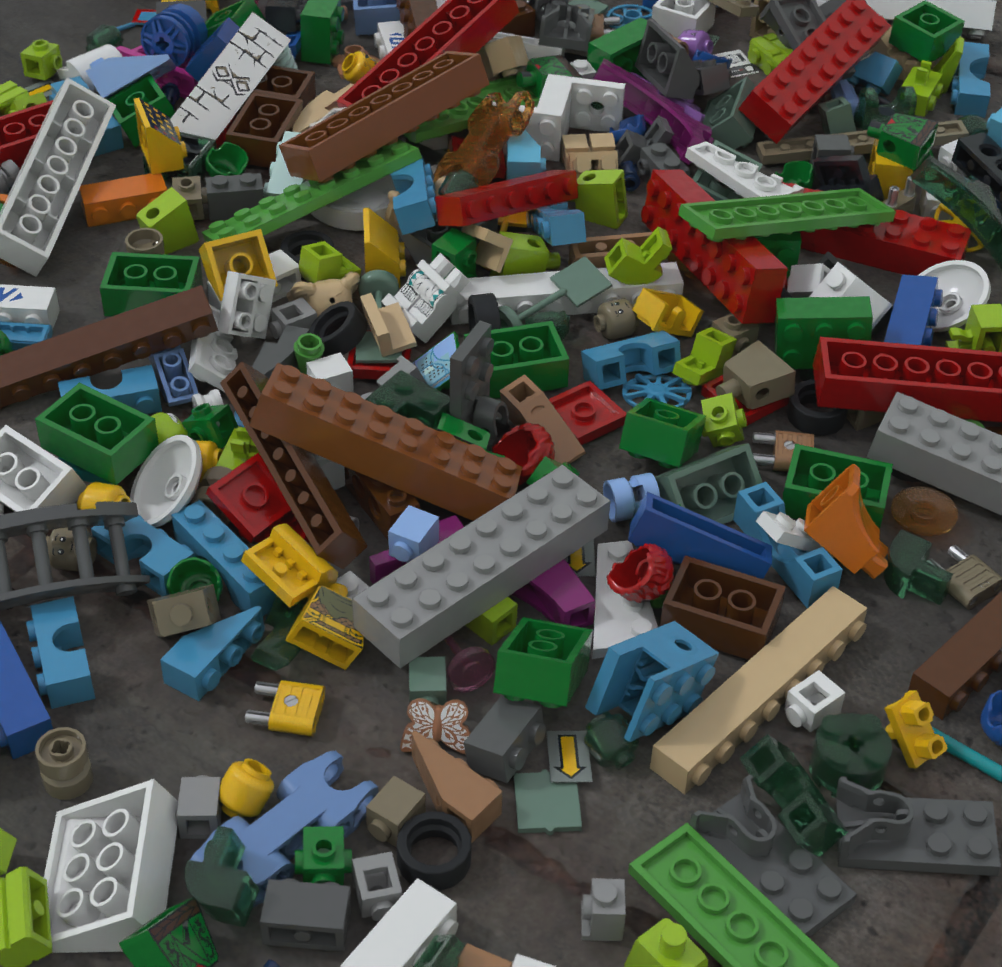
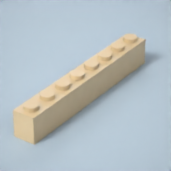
M832 586L653 745L650 769L684 795L694 785H702L709 777L711 770L719 762L721 764L726 763L734 753L735 748L742 741L745 743L750 741L755 735L758 726L765 720L771 721L777 715L781 705L786 702L788 690L818 670L822 672L824 666L830 660L836 661L842 655L848 643L851 641L856 642L861 638L867 626L864 623L867 607Z

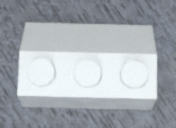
M5 425L0 430L1 503L14 512L47 506L72 504L78 500L80 493L84 492L87 486L72 467L9 426Z

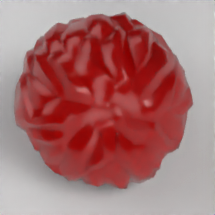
M524 423L511 428L491 449L492 452L505 455L506 458L522 466L518 485L524 484L545 456L553 460L555 458L554 443L552 442L551 435L546 432L544 427L532 423Z
M645 543L639 549L631 550L623 563H613L612 570L607 575V584L611 590L628 601L642 603L660 597V595H664L666 591H669L672 585L671 582L674 579L673 559L668 555L665 548H661L656 544Z

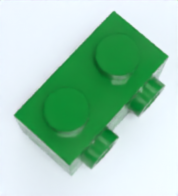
M452 228L432 244V261L441 253L467 278L477 277L476 238Z

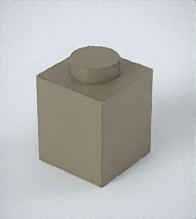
M393 776L366 806L367 830L377 840L381 842L387 841L397 847V836L404 823L415 815L426 812V793Z

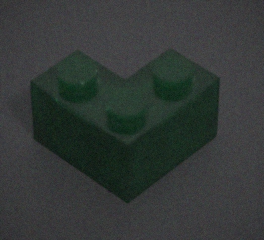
M402 370L364 399L376 405L387 406L393 412L404 417L417 419L425 426L437 430L442 413L450 415L449 396Z

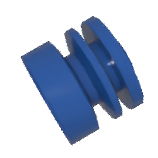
M181 3L170 5L161 13L152 17L144 24L141 30V44L145 54H168L177 67L193 57L196 50L208 39V30L202 16L191 6Z

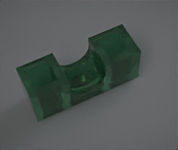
M766 734L739 758L748 773L754 777L753 780L757 786L772 796L782 808L778 817L797 845L820 857L848 833L843 823L787 746Z

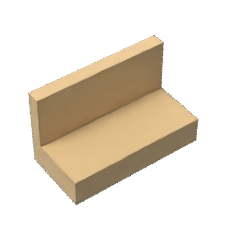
M475 224L464 226L461 232L480 239L476 250V263L500 273L513 239Z
M372 293L360 296L365 318L382 357L417 346L414 335L398 302L378 308Z

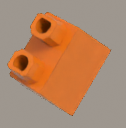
M852 464L807 505L804 531L853 574L862 569L872 579H875L888 567V561L885 559L888 554V547L880 541V529L870 517L863 502L860 487L861 469Z

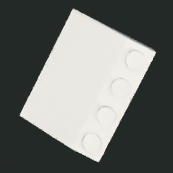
M155 779L57 811L44 873L48 888L52 953L123 952L119 942L166 910L178 827L176 817L178 801Z

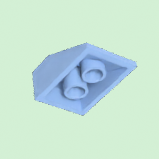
M168 54L112 57L105 60L103 58L95 60L89 65L90 69L86 70V73L100 96L107 100L148 74H151L153 79L156 80L177 67Z

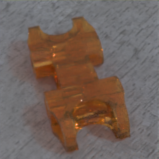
M529 91L516 92L508 102L502 98L500 92L490 93L475 108L468 120V135L457 151H449L442 157L434 173V183L444 175L446 177L448 174L450 177L455 176L450 181L451 187L447 189L446 194L456 189L455 187H460L462 190L470 189V182L474 183V187L488 185L492 181L500 165L498 154L509 137L520 136L529 124L535 106V101ZM522 99H524L525 101V110L523 113L519 111ZM493 100L496 101L497 106L492 105Z

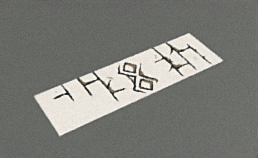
M252 12L170 120L173 127L178 126L180 135L198 138V144L206 145L210 141L212 146L291 39Z

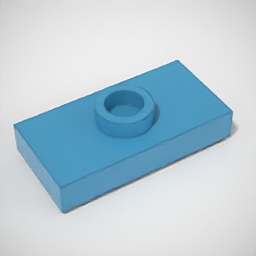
M0 322V330L7 335L14 351L47 340L53 335L52 325Z

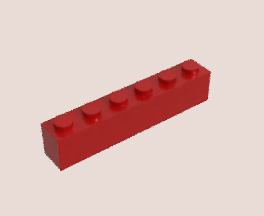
M549 170L435 196L438 226L464 227L578 198L576 170Z

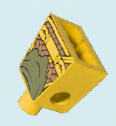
M333 583L328 588L324 585L318 586L303 606L285 640L344 670L349 667L363 650V635L353 627L352 600L347 598V588L339 583Z

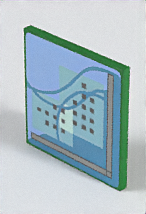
M455 331L412 362L419 369L430 387L414 401L416 407L443 388L446 390L450 389V357L459 347L458 335Z

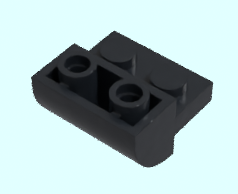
M864 155L819 156L813 161L821 184L817 190L831 191L860 188L881 202L885 199L878 175L869 174Z

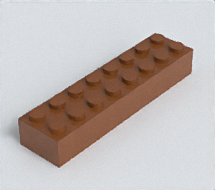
M446 51L280 144L279 148L290 176L302 178L303 180L317 181L318 183L328 182L334 178L333 175L335 173L354 167L356 165L355 162L361 158L375 155L377 149L382 146L396 143L399 136L418 130L419 125L425 121L439 118L440 113L444 110L458 107L463 99L477 96L481 93L480 90L489 85L481 55L477 53Z
M280 363L276 364L266 383L249 424L254 429L472 521L516 494L522 466L517 465L509 458H500L486 452L478 445L458 440L448 432L432 429L417 419L404 417L393 412L387 406L376 405L362 399L360 395L354 392L343 391L332 386L324 379H315L301 373L293 366Z

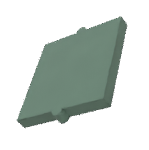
M546 769L537 773L514 774L518 833L546 832L547 835H553L554 832L582 831L577 782H551L550 772Z

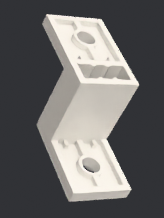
M548 74L537 107L484 101L482 141L491 145L501 146L503 153L506 154L507 132L504 131L503 126L507 125L508 116H514L540 145L541 158L559 161L562 135H567L570 127L609 132L610 127L614 131L619 130V123L623 120L626 84ZM600 102L604 108L601 110L594 109L591 103Z

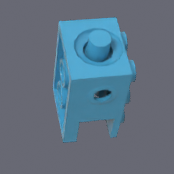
M676 621L610 646L585 708L597 716L619 706L632 716L624 738L631 742L644 735L648 736L656 729L665 725H671L677 719L688 715L703 701L701 694L705 685L715 674L714 664L719 652Z

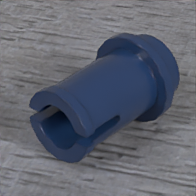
M167 83L161 87V90L172 108L175 109V103L180 98L181 92L174 83Z
M626 161L621 165V170H624L626 191L631 192L639 187L640 177L637 174V164L633 165V161Z

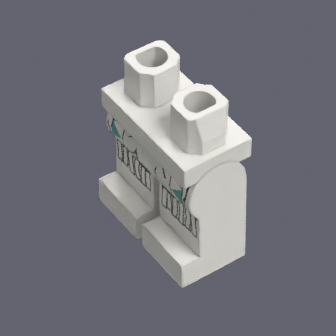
M441 253L430 265L422 259L417 265L419 269L414 270L410 274L407 283L396 295L392 296L388 293L381 301L385 306L398 302L412 333L425 343L429 341L453 313L457 304L461 305L466 300L460 292L470 282Z

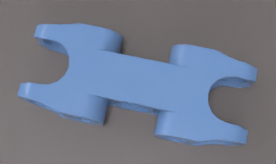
M336 750L326 752L300 765L280 783L276 793L277 798L281 801L251 825L241 816L229 819L212 832L206 842L189 860V874L197 883L205 882L221 872L229 871L240 875L223 895L224 909L231 916L242 914L252 907L263 903L268 879L283 880L293 877L295 866L290 860L295 857V850H303V827L344 826L345 839L358 828L366 817V806L379 793V788L371 780L363 781L349 790L342 791L330 787L344 770L342 764L343 756Z

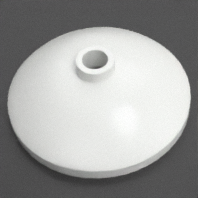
M951 260L941 262L929 267L918 275L938 277V289L943 290L942 306L936 307L938 309L937 326H931L933 332L949 331V328H959L965 325L971 305L987 304L990 297L991 284L986 272L979 265L970 261Z
M175 435L163 441L146 458L134 480L130 501L137 504L138 514L145 522L155 528L172 520L171 515L185 508L196 493L203 464L200 447L192 438L186 435Z

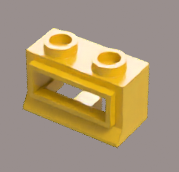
M647 288L642 289L632 309L637 313L636 317L651 327L652 331L664 330L669 334L692 337L704 313L702 309L682 295Z

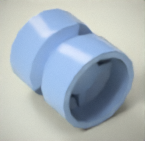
M652 473L633 475L629 481L624 477L604 481L603 495L611 501L609 519L612 522L632 519L647 492L660 497L659 487Z

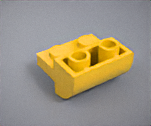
M280 524L273 527L270 536L244 551L241 559L288 607L293 606L305 597L309 599L318 586L324 585L328 588L329 585L336 583L338 578V571L326 560L317 556L313 547L288 524Z

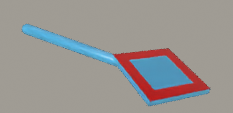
M137 9L132 22L95 34L94 37L99 39L136 25H144L148 20L157 15L156 10Z

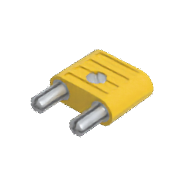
M281 680L279 684L256 682L254 687L255 694L274 696L275 699L270 713L247 710L245 714L246 723L267 725L269 731L314 736L324 704L325 686Z

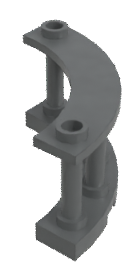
M96 502V509L78 510L77 503L0 515V611L36 601L71 595L116 592V596H128L137 593V588L149 583L150 577L149 575H131L122 528L125 526L126 521L138 516L137 504L135 502ZM89 526H104L109 531L116 576H94L86 529ZM68 527V530L72 531L80 579L53 583L45 534L51 529ZM27 534L32 540L39 585L13 591L5 542L10 537Z

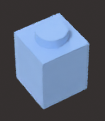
M408 505L388 531L389 556L408 563L435 546L439 542V516Z

